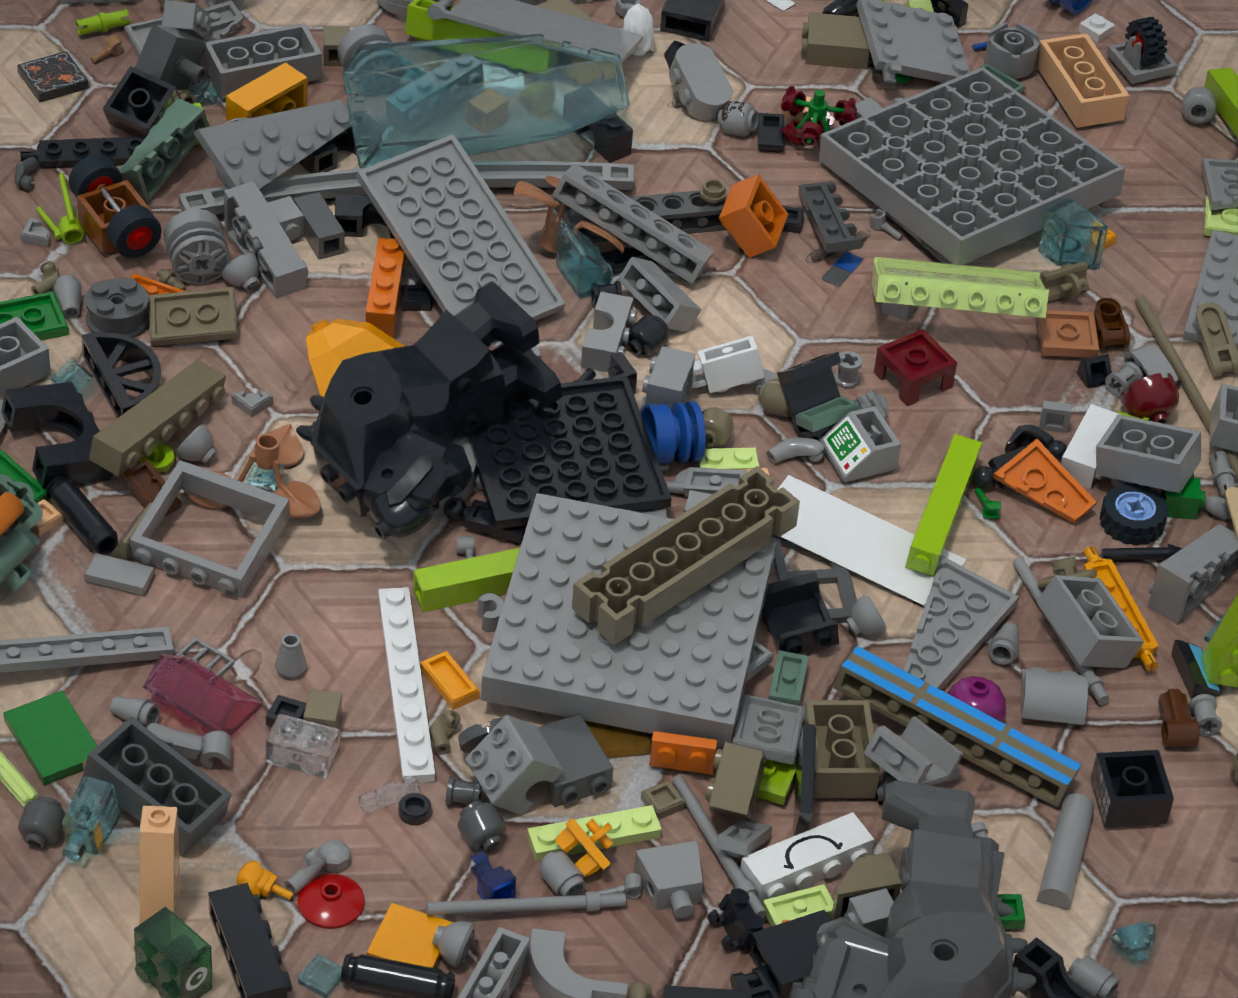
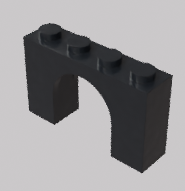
M72 382L5 390L1 413L11 431L54 428L66 432L75 439L68 443L36 447L32 471L42 489H46L48 483L58 476L69 477L76 485L110 480L111 472L89 460L93 436L101 430L98 429L92 412H89L85 406L82 394L77 392Z

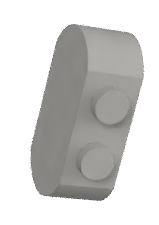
M698 43L685 44L678 49L669 70V78L679 93L681 103L686 106L689 114L698 120H718L719 110L723 109L725 104L731 100L733 89L713 50Z

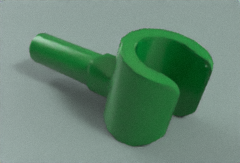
M976 488L975 493L982 504L983 518L1000 519L1001 501H990L981 488Z

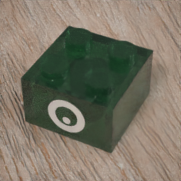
M166 906L134 928L135 972L144 983L149 982L156 988L161 998H200L213 989L211 945Z

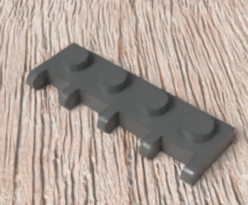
M829 181L799 185L798 194L825 252L839 253L845 250L860 249L864 244L860 237H851L857 232L856 226L852 223H844L850 217L848 210L837 208L843 202L842 197L839 194H830L836 191L835 183Z

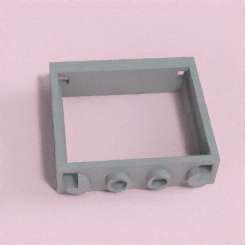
M179 460L131 536V556L133 559L141 561L142 564H150L163 569L169 574H177L191 579L196 584L207 585L218 589L224 594L229 593L243 598L290 519L289 499ZM181 489L266 519L265 524L237 570L150 539Z

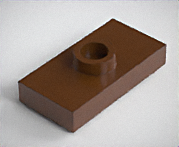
M148 459L136 464L132 469H127L121 475V478L144 507L149 503H153L165 484L164 479ZM178 497L175 498L165 516L181 508L182 502Z

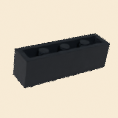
M248 882L208 892L209 915L240 998H287V992L292 991L291 980L287 971H281L280 965H282L280 951L277 945H271L272 934L268 920L262 921L261 919L262 907L258 895H252Z

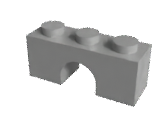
M600 292L594 310L593 329L588 328L582 345L581 368H590L608 373L611 354L621 351L625 355L623 344L628 345L629 326L635 324L637 310L633 309L634 298Z

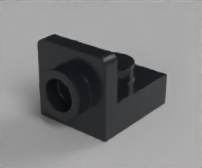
M621 351L611 354L610 367L608 368L609 378L627 376L633 394H636L637 372Z

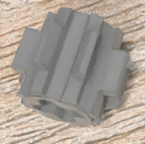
M876 389L854 400V402L859 404L860 409L876 406L883 417L889 414L886 409L889 404L883 394L878 395Z

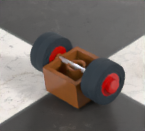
M92 155L82 159L74 166L69 175V186L77 197L78 220L101 253L105 254L117 250L120 255L126 258H138L149 253L161 238V225L128 180L123 181L122 175L114 163L106 156Z

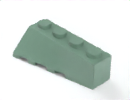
M177 98L172 106L165 110L159 122L150 129L143 142L135 147L133 154L127 162L119 167L118 170L122 175L123 181L128 180L146 204L151 201L198 140L193 132L197 129L209 127L205 110Z

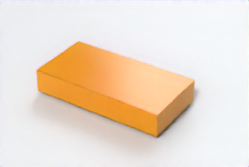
M448 651L420 662L421 672L452 710L480 698V690Z

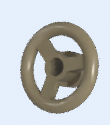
M1075 557L1051 562L1054 575L1090 578L1097 576L1095 569L1077 571ZM1054 576L1039 580L1038 587L1046 588Z

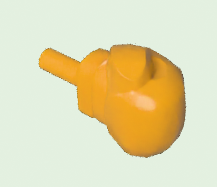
M251 860L245 863L237 874V885L248 882L252 895L257 894L258 897L262 895L268 898L270 893L274 892L291 900L294 894L277 885L278 876L272 874L267 869H263L258 861Z

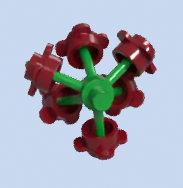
M789 86L783 96L781 109L789 111L791 116H796L805 107H808V111L803 114L801 122L792 120L790 123H787L786 127L783 126L781 130L785 134V138L792 144L802 145L804 143L814 146L818 142V148L820 149L821 134L832 130L829 126L834 124V118L836 121H839L841 126L855 120L857 115L855 99L850 98L849 101L839 100L835 107L828 106L827 101L824 100L825 92L823 90H816L814 98L807 102L806 96L802 91H796L794 86ZM829 112H834V117L830 116Z

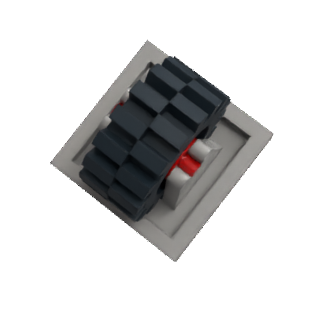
M1146 17L1129 22V26L1126 28L1128 33L1125 34L1128 42L1108 46L1107 55L1132 84L1173 75L1177 72L1178 65L1168 55L1167 48L1165 47L1167 45V40H1164L1166 33L1165 31L1162 32V24H1158L1159 20L1154 19V17Z

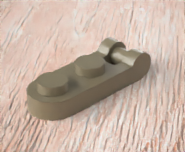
M1212 302L1202 304L1197 309L1195 322L1210 364L1212 376L1214 378L1223 376V373L1229 371L1238 373V351L1223 309L1218 304ZM1227 355L1228 360L1221 362L1219 356Z

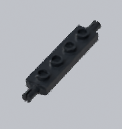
M147 136L39 140L37 150H20L21 162L29 157H34L37 159L41 169L74 167L88 156L103 155L109 158L115 166L123 165L131 157L135 147L140 145Z

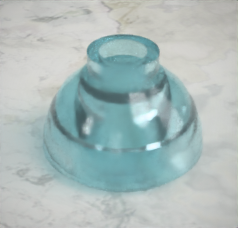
M1152 922L1128 925L1114 930L1110 937L1115 947L1121 953L1129 956L1131 962L1150 958L1149 951L1156 940V925Z

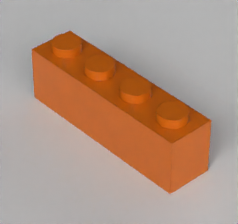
M378 238L365 322L372 324L394 339L406 254L396 239Z

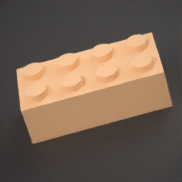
M1087 33L1040 40L1036 67L1076 128L1124 120L1129 94Z

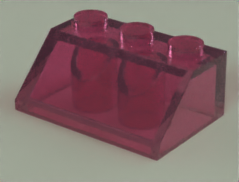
M160 654L143 686L144 689L152 693L151 699L161 705L168 706L170 704L177 709L176 714L187 721L193 722L195 720L202 724L201 730L205 733L224 731L229 735H233L263 704L193 659L184 656Z

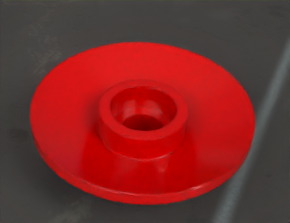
M323 874L316 876L299 892L297 903L299 912L306 921L320 928L336 929L353 923L361 915L365 900L361 887L354 880L339 874Z

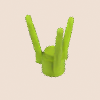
M60 173L59 179L67 215L60 219L57 227L40 206L36 207V211L53 231L56 240L62 239L66 244H76L86 234L78 220V208L77 218L74 216L65 176L63 173Z

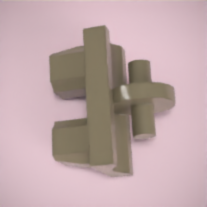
M1084 261L1073 265L1069 263L1054 271L1049 272L1046 270L1040 272V279L1044 287L1049 289L1048 302L1065 296L1075 298L1080 296L1081 291L1088 290L1089 284L1086 276L1088 264Z

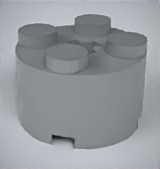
M1001 23L990 30L984 64L988 63L993 69L1017 81L1018 78L1030 75L1035 69L1039 50V36L1036 31L1026 25L1017 23L1016 27H1008L1009 23Z

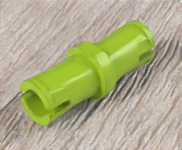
M127 9L111 13L101 12L92 17L76 19L75 26H84L76 29L77 34L82 36L98 31L108 32V29L130 25V18L121 19L122 17L129 16Z

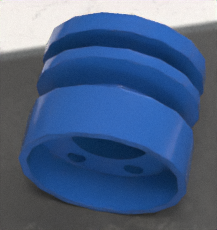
M696 401L685 402L684 404L677 402L673 404L671 409L666 403L644 405L641 416L659 465L671 464L674 458L678 463H686L687 461L690 463L700 462L702 460L706 442L705 423L700 405Z

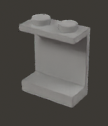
M917 717L911 718L901 738L886 726L878 727L864 751L867 757L898 781L929 786L949 780L964 754Z

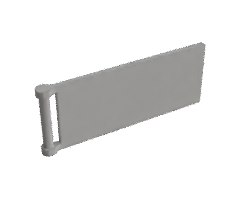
M440 0L438 3H433L427 10L428 16L434 20L441 18L454 20L615 66H620L643 39L642 35L516 0H461L451 11L446 9L456 0Z

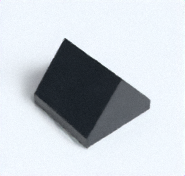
M1109 354L1081 360L1076 373L1086 387L1105 384L1106 377L1112 373Z

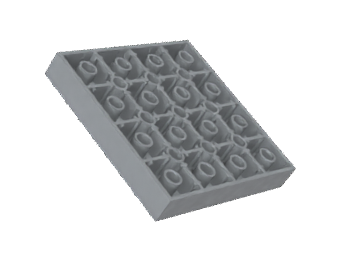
M984 67L822 133L820 140L819 161L955 265H965L1121 195L1125 167Z
M536 493L482 674L481 701L564 717L580 714L584 721L653 734V731L715 739L717 740V746L724 748L725 742L732 743L774 563L777 538L771 537L770 544L645 626L641 627L634 624L633 634L613 645L597 631V621L588 623L572 609L573 584L592 571L596 575H600L604 563L673 519Z

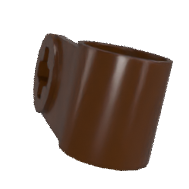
M1112 298L1099 299L1094 310L1099 349L1121 345L1122 348H1127L1130 344V330L1123 316L1121 305Z

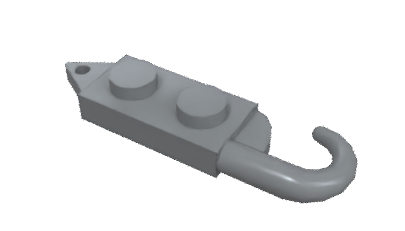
M660 465L662 471H666L669 469V466ZM688 467V469L681 471L676 476L675 481H666L670 493L684 494L685 497H688L690 490L714 494L730 483L737 487L739 485V477L747 473V470Z

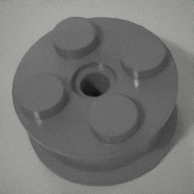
M133 278L108 279L93 283L85 296V305L88 309L86 314L88 328L93 333L112 332L130 337L142 333L149 324V312L146 309L149 303V296L146 289Z

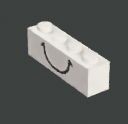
M854 812L742 857L740 870L745 878L754 884L758 891V899L763 905V900L807 889L816 882L826 878H834L840 872L850 869L857 858L872 854L874 838Z

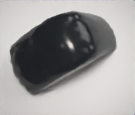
M1025 424L1018 426L1006 443L1005 453L1014 451L1019 447H1026L1036 439L1047 447L1054 441V437L1034 425Z

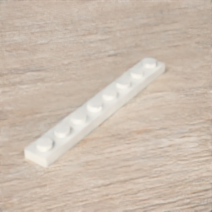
M409 587L378 589L403 785L434 783V761Z

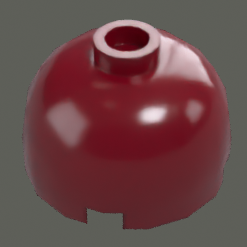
M1157 373L1135 381L1130 385L1132 390L1127 394L1123 390L1119 397L1128 415L1141 419L1146 417L1150 421L1162 424L1169 420L1168 416L1175 411L1179 403L1178 387L1170 373H1167V378H1162L1161 373Z

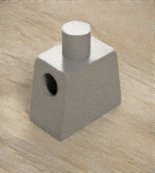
M697 841L636 850L634 873L641 875L642 888L653 907L657 910L673 908L677 918H687L694 912L693 904L701 901L703 886Z

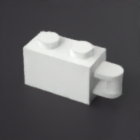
M753 335L699 350L700 360L695 361L692 389L707 385L709 393L724 392L731 387L741 384H752L759 379L765 378Z

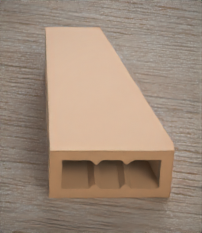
M143 806L139 831L140 936L174 938L180 890L177 807Z

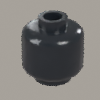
M643 316L629 328V349L637 356L641 354L646 357L654 356L669 341V328L667 324L658 316Z

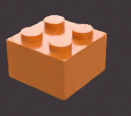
M757 174L732 185L719 219L723 227L734 237L739 248L743 249L746 255L751 258L776 248L788 213L761 176Z

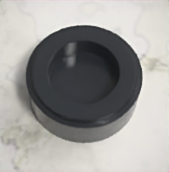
M407 794L399 801L398 815L406 824H424L431 816V802L422 794Z

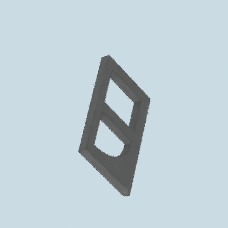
M771 535V537L777 538L774 565L778 581L816 572L819 584L836 583L843 608L827 610L832 620H836L837 623H848L846 619L851 617L852 608L857 601L849 569L817 555L827 562L831 569L787 571L781 547L809 550L782 537Z

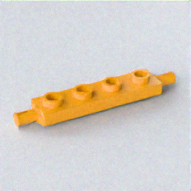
M1088 546L1083 551L1088 560L1084 564L1083 570L1095 569L1097 571L1095 578L1101 579L1144 641L1133 658H1140L1147 671L1151 669L1154 671L1158 667V663L1153 654H1157L1159 647L1157 641L1113 561L1100 558L1096 548L1091 546L1090 549V546Z

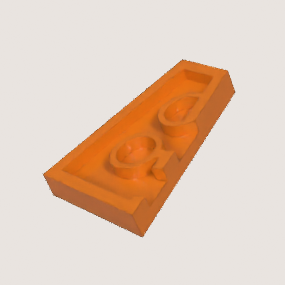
M1038 439L1033 441L993 475V478L1073 524L1094 508L1097 503Z

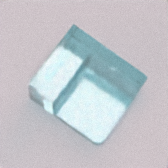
M71 355L51 376L50 380L54 384L72 382L79 393L92 379L93 375Z

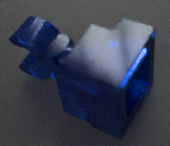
M483 851L471 856L475 866L470 868L477 877V893L482 900L516 898V877L510 869L505 870L503 866L493 869Z

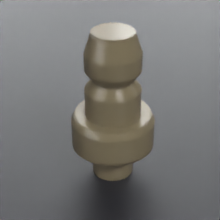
M160 269L158 271L159 282L182 290L186 289L185 285L178 281L175 277L176 275L170 269L166 271Z

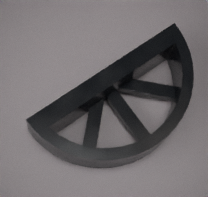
M96 332L81 335L83 358L117 418L162 386L160 361L154 351L145 343L136 338L112 332ZM119 360L131 363L115 368ZM144 371L152 381L148 385L123 378V376ZM125 389L141 394L131 400Z

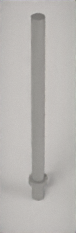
M1017 557L1014 559L1013 565L1037 603V600L1043 593V589L1038 587V581L1024 558ZM1047 620L1051 625L1052 629L1054 630L1055 634L1059 638L1057 631L1055 630L1051 622ZM1059 638L1079 673L1084 675V677H1088V693L1093 694L1099 705L1106 704L1110 698L1103 688L1104 682L1101 677L1096 676L1091 667L1080 666L1074 660L1066 644Z

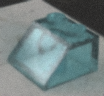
M1069 197L1046 209L1038 251L1057 266L1069 263L1073 265L1084 261L1088 264V269L1097 270L1100 267L1108 226Z
M564 221L559 222L556 266L579 299L590 297L592 283L596 282L598 285L610 284V280L613 278L612 267L609 263L605 262L599 248L593 245L587 235Z

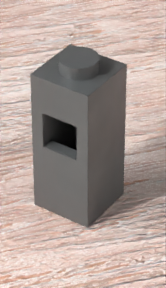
M320 192L293 198V201L304 215V237L318 260L343 254L345 232Z

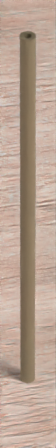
M1144 296L1137 297L1135 303L1178 379L1182 381V386L1210 433V409ZM1219 448L1220 451L1227 454L1230 468L1235 472L1238 482L1237 456L1234 451Z

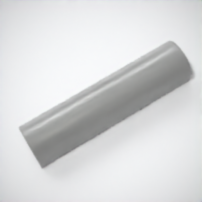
M1074 793L1067 795L1063 799L1037 897L1039 902L1069 909L1095 808L1093 801L1085 795Z

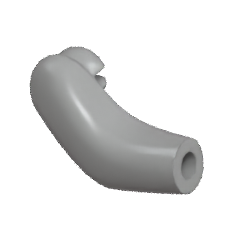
M788 438L769 449L766 454L769 461L773 464L797 456H808V459L812 462H818L824 456V446L816 439Z

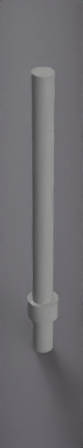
M683 775L675 776L672 779L674 787L685 800V805L736 888L743 889L749 894V903L755 914L763 919L767 912L758 899V891L754 884L745 878L733 856L728 855L725 850L716 848L719 835Z
M599 891L584 892V895L426 902V914L431 916L583 908L586 912L600 911V908L625 907L626 896L625 893L599 894Z

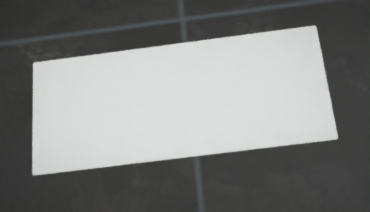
M790 475L786 477L777 490L784 487L800 501L797 526L782 535V538L925 606L934 577L905 568L914 534ZM946 549L942 553V556L961 566L966 561L965 558Z

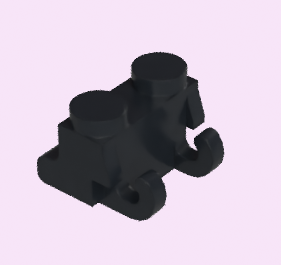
M740 888L733 889L730 894H725V897L718 905L719 909L723 911L721 916H719L716 909L712 910L707 916L711 926L723 925L728 935L721 940V945L727 952L742 949L744 952H749L752 933L764 929L762 917L755 914L749 903V894Z

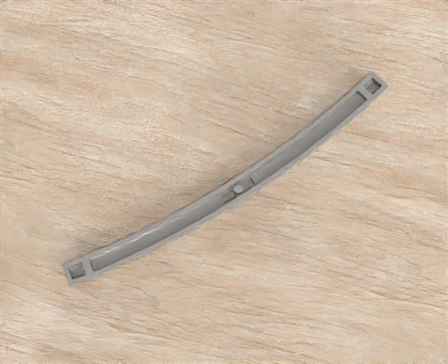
M558 161L472 162L489 188H514L519 181H525L539 188L549 187L554 189L555 187L545 180L546 176L549 175L561 179L563 174L576 163L617 190H633V164ZM364 168L275 178L259 189L267 202L288 196L293 199L320 192L323 199L336 198V194L367 195L356 178L357 171ZM227 185L179 194V204L182 211L202 209L215 215L223 214L224 190L230 189V187Z

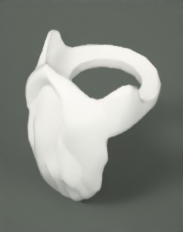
M638 3L628 10L624 17L623 30L643 36L642 42L631 53L633 56H643L649 50L652 53L655 51L653 17L647 8Z

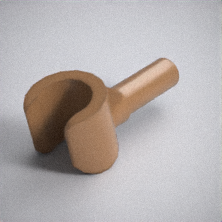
M118 35L110 36L106 41L108 47L93 56L91 61L96 63L107 55L120 56L123 54L124 48L121 45L122 40Z

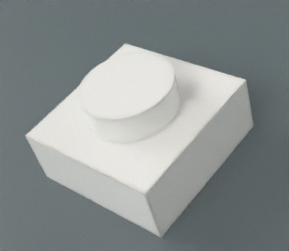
M1095 13L1080 23L1078 31L1082 34L1087 33L1092 40L1099 43L1114 33L1115 24Z

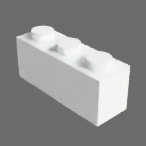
M1093 404L1087 410L1061 461L1062 466L1078 483L1088 489L1092 488L1096 479L1101 480L1103 477L1097 475L1096 445L1118 415L1116 412Z

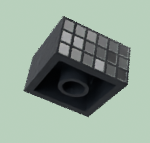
M130 66L103 107V111L110 125L136 137L147 136L150 129L163 117L165 110L172 106L176 99L180 98L176 86Z
M1159 750L1097 753L1091 774V782L1104 827L1167 824L1174 797Z

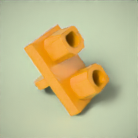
M573 817L565 823L567 827L561 831L555 841L565 853L570 851L579 842L584 846L588 853L580 858L575 865L585 877L593 874L600 868L604 870L611 864L594 844L598 840L605 849L614 844L605 834L612 828L609 822L602 828L599 827L593 818L585 825L593 834L590 838Z

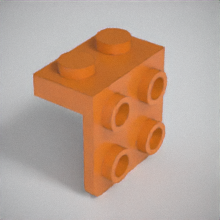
M653 731L649 766L713 775L717 740Z

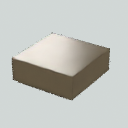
M669 780L641 791L640 799L646 806L653 805L658 820L685 809V800Z

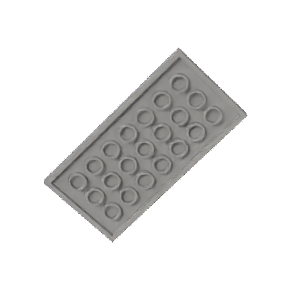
M454 134L357 171V180L443 313L447 309L452 315H456L472 304L477 290L490 281L497 284L534 321L564 310L566 303Z

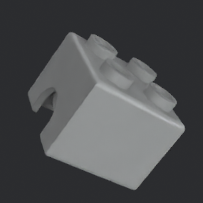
M505 715L465 758L491 804L523 815L534 804V800L525 797L526 792L531 786L541 781L554 783L564 772L563 767L538 727L509 715Z

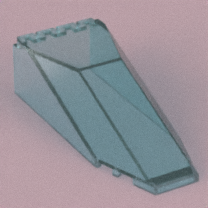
M542 34L361 44L343 68L344 75L342 76L346 95H355L347 98L350 120L360 121L352 123L351 126L355 146H364L356 149L359 168L363 169L452 134L455 135L468 156L558 139L630 106L619 54L592 47L589 50L571 46V42L565 40L562 43L544 39Z

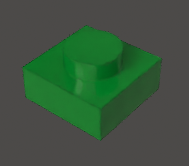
M998 894L997 898L1002 899V903L1009 905L1013 909L1011 915L1000 917L1004 929H1024L1026 919L1022 895Z

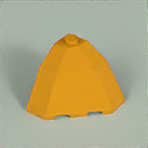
M327 319L317 321L311 325L312 329L306 336L309 362L320 396L323 397L332 376L342 360L364 353L404 347L403 344L370 323L334 319L329 322Z

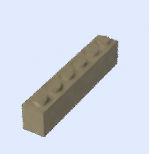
M197 359L94 435L89 460L116 476L121 475L127 469H132L140 459L152 454L155 448L163 442H168L173 434L180 429H185L194 418L202 416L214 403H219L225 394V388L223 387L226 375Z

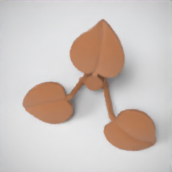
M549 175L545 178L555 188L560 181L559 178ZM519 181L516 184L514 196H528L549 205L545 225L542 229L543 233L537 242L542 248L552 253H557L563 241L568 243L572 235L579 229L585 228L610 241L623 254L624 246L621 239L594 222L580 221L566 233L567 227L560 223L567 207L566 204L562 203L556 219L551 222L553 209L558 208L559 202L528 182Z
M289 423L269 433L259 435L256 438L253 453L249 454V460L237 481H244L254 462L261 469L268 470L274 468L277 486L280 490H276L273 493L289 499L290 518L314 516L320 511V500L313 488L300 481H292L286 486L282 482L279 466H293L302 460L304 454L303 446L295 435L292 425ZM212 471V472H215V473L224 475V476H226V477H229V476H228L227 474H225V473H222V472H219V471ZM183 490L192 501L210 509L229 507Z

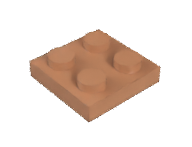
M1047 310L1046 318L1037 317L1042 356L1080 358L1098 356L1099 344L1094 312Z

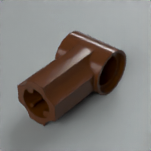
M1169 689L1167 692L1160 694L1158 703L1163 721L1161 729L1163 746L1197 747L1199 742V725L1197 719H1192L1186 694H1183L1180 689Z

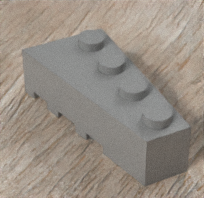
M255 181L224 190L225 234L241 255L245 253L255 254L259 263L258 276L273 296L279 298L306 289L308 267L305 261L301 260Z
M1218 524L1160 563L1155 580L1149 588L1151 596L1148 607L1175 624H1180L1238 568V539L1236 533Z

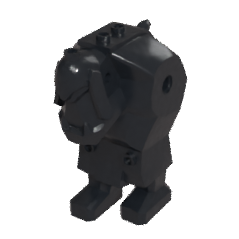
M490 281L477 290L474 302L456 315H452L446 309L431 328L413 345L364 353L342 360L330 380L325 396L313 395L310 398L312 406L319 412L316 422L314 421L312 425H300L297 427L296 432L302 439L311 442L317 468L322 479L361 518L367 516V512L370 511L371 517L376 522L373 528L378 537L382 540L389 536L401 538L422 529L432 519L431 513L439 509V502L448 496L452 497L462 492L471 480L472 469L465 450L462 446L455 444L459 439L482 425L503 416L504 400L517 391H521L546 407L550 406L562 398L561 382L556 373L530 350L540 343L538 326L534 319L497 284ZM495 340L502 342L493 350L488 348Z

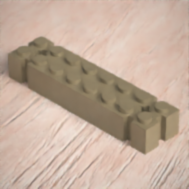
M756 466L739 477V485L737 487L731 483L604 563L600 575H596L592 571L573 584L572 609L588 623L597 621V631L610 643L616 645L633 634L634 624L641 627L645 626L770 544L771 535L781 537L796 527L800 501L784 487L776 490L773 487L774 479Z

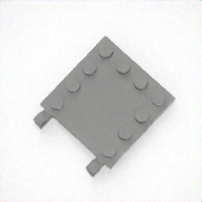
M858 0L856 6L875 69L883 71L885 82L895 84V73L945 83L970 72L952 16L946 13L926 11L922 8H911L899 3L892 4L880 0Z

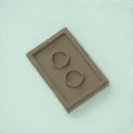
M234 287L149 295L150 341L152 347L238 338Z

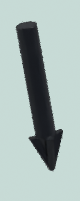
M1167 543V547L1102 548L1101 558L1111 560L1168 559L1183 548Z

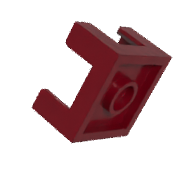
M922 329L878 347L873 373L880 380H883L886 368L888 367L901 380L899 399L908 407L919 401L921 385L942 377L940 390L944 392L953 388L957 362Z

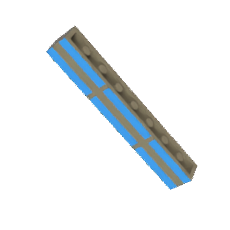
M859 646L854 649L841 666L834 689L855 700H869L870 708L905 727H907L912 717H917L964 753L963 758L1057 808L1071 789L1081 767L1080 763Z

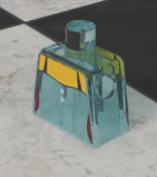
M86 775L82 776L62 823L67 842L62 853L66 858L72 861H80L84 852L96 855L102 850L120 819L114 784Z

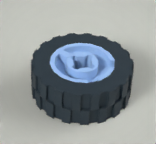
M1124 483L1120 486H1114L1104 496L1099 518L1101 520L1100 525L1104 528V532L1123 544H1133V546L1147 545L1152 541L1155 542L1159 536L1161 537L1168 514V506L1165 504V499L1157 491L1150 489V487L1141 486L1136 483Z

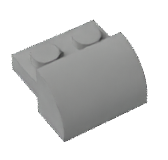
M1039 667L1022 669L1020 677L1022 718L1085 725L1088 677L1079 675L1074 671L1049 672Z

